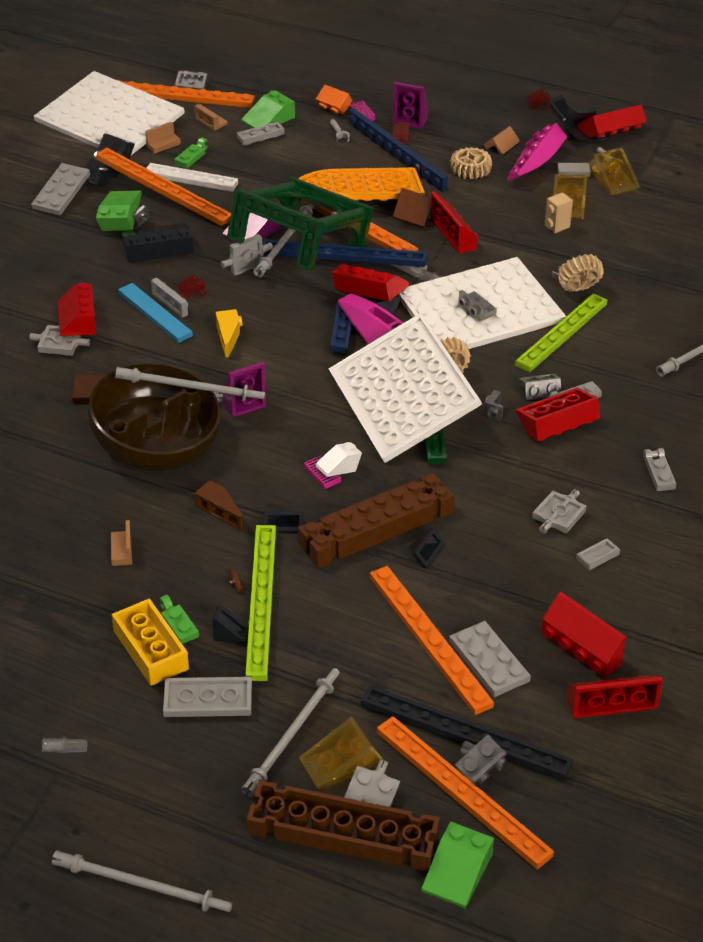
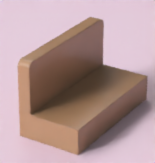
M201 104L195 105V119L215 131L228 125V121Z
M172 122L145 131L146 146L154 154L181 144V139L174 134V124Z
M509 126L483 145L486 150L495 146L500 155H502L519 143L520 140L511 126Z
M126 520V531L111 532L112 566L132 565L130 520Z

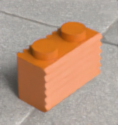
M325 84L315 99L321 109H330L336 115L338 113L344 115L352 102L348 93Z

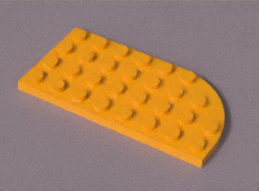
M415 168L325 169L305 174L299 178L355 201L362 199L364 201H371L372 199H379L381 201L388 199L398 200L402 188L425 195Z

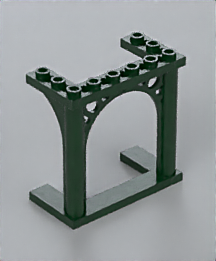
M291 176L288 177L286 183L248 192L236 189L227 238L243 243L245 241L249 214L258 215L303 233L296 266L308 271H314L321 234L344 227H351L347 246H366L374 207ZM277 198L281 204L275 203L268 199ZM303 199L329 209L337 214L319 219L299 212L301 200Z

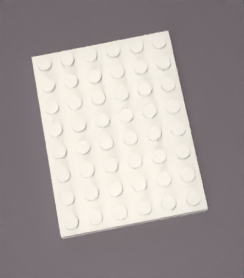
M93 71L34 115V120L96 148L99 147L104 133L135 143L131 154L133 155L146 144V130L169 122L173 123L185 112L183 107Z
M518 257L408 286L397 295L412 318L422 313L439 340L455 337L462 340L468 349L558 324L566 317ZM463 290L467 294L475 291L497 308L496 314L480 322L458 304L459 291Z
M422 313L329 368L385 463L482 405L479 397Z

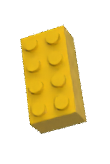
M150 598L112 614L114 633L150 686L165 680V678H170L189 670L188 652Z

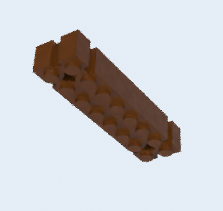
M434 473L421 477L420 482L411 481L319 518V523L311 521L299 526L298 544L305 553L310 552L311 561L317 568L332 563V558L337 557L338 560L432 522L434 521V516L438 515L441 518L453 513L454 495L446 486H442V481Z
M262 780L258 782L254 794L255 804H251L246 819L248 834L266 837L267 833H272L275 835V840L402 866L403 861L409 862L412 869L429 871L440 832V817L421 814L420 818L412 817V811L286 786L285 790H280L277 788L276 783Z

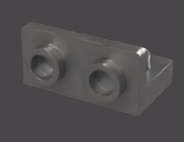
M178 71L175 86L198 90L205 89L206 84H209L208 75L203 72Z
M463 290L459 291L458 304L480 322L496 314L497 308L475 291L469 294Z
M556 374L519 378L520 386L525 389L526 400L548 398L553 391L561 392V379Z
M487 735L461 758L455 766L473 784L478 782L481 785L490 776L488 772L493 767L497 770L506 762L504 757L507 755V752L504 749L502 750Z

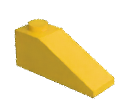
M236 309L216 312V326L225 358L230 356L240 335V326L243 325L242 317L238 316Z

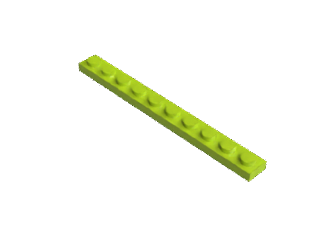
M256 525L246 677H252V681H267L276 525Z

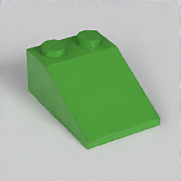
M271 91L262 96L241 119V122L250 128L274 122L282 124L295 118V101L278 91Z
M110 191L99 205L96 216L101 230H133L135 223L133 214L138 210L142 192Z
M450 822L441 838L422 886V892L466 909L493 855L494 838Z

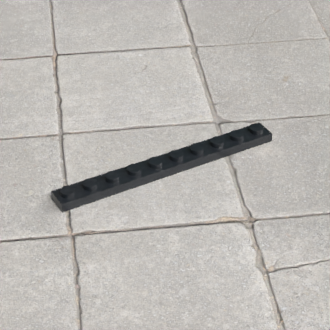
M372 685L368 687L361 698V706L390 717L394 716L398 720L475 747L484 737L489 735L502 750L504 749L507 752V755L504 757L505 759L564 781L573 765L572 758Z

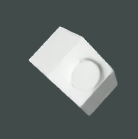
M351 442L337 444L316 463V467L326 477L356 472L362 452Z

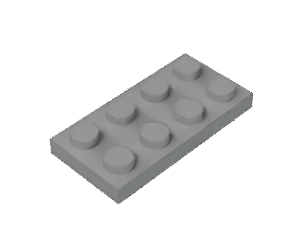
M61 163L31 203L32 209L61 215L90 176V170Z
M486 621L449 636V642L493 697L530 682L531 675Z
M252 677L165 678L164 717L251 716Z

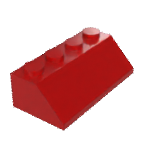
M641 104L592 116L577 124V128L589 138L596 137L600 139L605 137V134L612 136L617 134L618 131L624 133L629 131L630 128H633V130L639 129L647 120Z
M431 192L430 220L458 254L476 250L478 235L464 221L463 217L458 214L455 207L436 192Z
M347 264L339 265L332 272L336 290L385 301H391L409 286L408 281L397 275L349 266Z
M79 283L78 285H73L58 300L60 336L96 335L92 284Z
M577 387L516 409V414L527 435L537 441H543L547 437L560 435L566 430L576 429L580 425L589 424L599 419V399Z
M560 592L543 618L541 633L547 639L559 645L561 649L573 655L578 661L590 667L595 673L607 678L622 665L626 636Z
M648 675L569 684L567 700L572 717L581 718L658 709L663 679L661 676Z

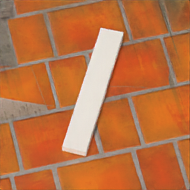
M150 163L146 168L167 180L231 192L238 185L237 178L154 163Z

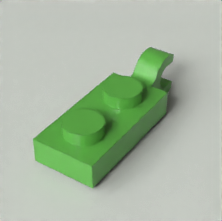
M201 137L197 145L192 144L174 159V164L188 169L205 154L208 146L204 144L207 139Z
M168 595L160 597L163 603L160 605L163 610L161 615L179 641L184 644L198 638L199 631L180 604L174 607Z

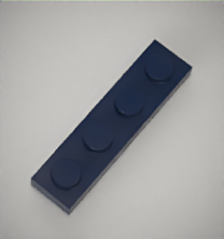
M338 303L329 350L347 354L352 322Z

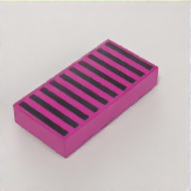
M364 101L349 105L350 110L355 108L371 121L375 120L374 113Z
M320 456L304 463L306 471L324 489L341 482L339 475L326 477L316 467V463L321 459Z

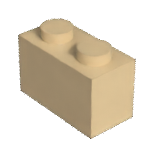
M563 192L547 198L545 226L553 233L570 228L573 200Z

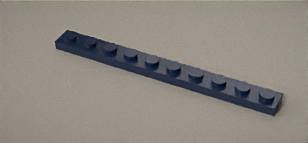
M355 108L349 110V123L406 166L415 168L417 174L440 191L447 190L448 176Z
M264 239L262 245L271 243L272 248H274L279 240ZM287 241L277 255L298 257L301 242ZM319 244L316 259L425 267L428 254L421 251ZM271 250L266 251L264 254L268 255Z

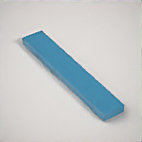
M133 283L118 289L120 296L176 342L180 343L193 336L189 328Z

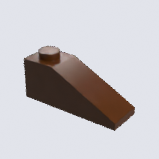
M209 480L195 492V505L197 508L240 531L243 530V514L224 487Z

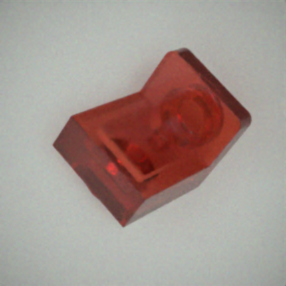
M543 88L527 96L532 109L544 102L550 107L548 100L552 98L548 92L545 93Z
M394 122L393 137L400 142L408 143L409 123Z
M194 274L177 285L180 295L185 299L198 290L203 296L206 294L204 281L201 278L198 279Z

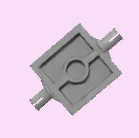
M259 234L249 237L243 243L237 242L230 245V258L221 261L222 268L231 266V273L236 276L256 268L264 253L272 250L273 246L271 243L262 245V237Z
M47 325L45 331L41 334H30V340L40 341L37 347L38 352L73 356L76 347L79 345H90V339L81 338V335L60 336L59 326Z
M573 489L569 495L552 491L534 510L532 518L543 523L539 527L541 533L545 534L550 527H553L567 534L586 512L587 506L576 500L580 495L578 490Z
M379 760L376 771L357 765L344 798L391 807L400 781L384 774L388 766L387 761H384L383 764V760Z

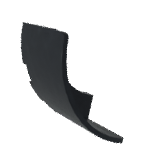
M563 95L548 100L553 113L575 138L586 142H599L610 139L609 134H605L606 136L600 139L596 137L589 138L577 128V124L597 115L594 108L573 110L567 105Z
M104 133L97 151L90 161L82 167L90 170V176L86 182L98 186L109 183L112 177L116 178L121 173L96 160L97 153L107 147L130 159L135 143Z

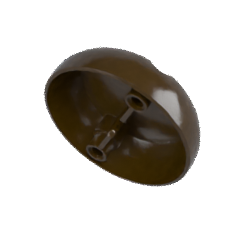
M139 363L121 367L133 370L138 368L141 373L205 383L188 371L165 364ZM116 370L105 375L95 385L91 393L88 415L90 428L95 438L110 455L122 463L135 468L160 471L182 467L200 457L211 446L219 429L220 405L213 391L143 380L132 383L131 380L116 379Z

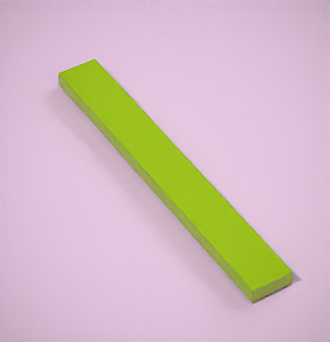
M592 294L515 361V366L530 373L607 305V299Z

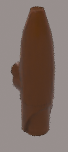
M231 568L230 576L232 580H229V584H233L237 592H242L243 587L240 577Z

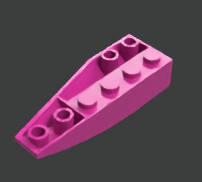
M557 123L551 126L548 124L541 132L537 131L532 135L533 138L525 144V149L510 171L507 178L508 181L520 178L540 167L556 153L567 138V135Z
M349 294L338 300L339 306L367 345L403 324L402 321L387 310L357 295Z

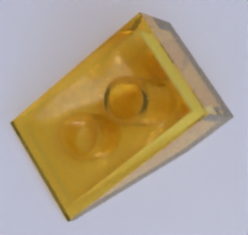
M622 147L593 155L589 165L595 178L610 196L640 189V185Z
M555 174L553 196L563 192L573 200L571 219H584L587 175Z
M351 716L302 754L299 759L317 788L321 790L353 777L357 765L370 769L382 759V756L363 728Z

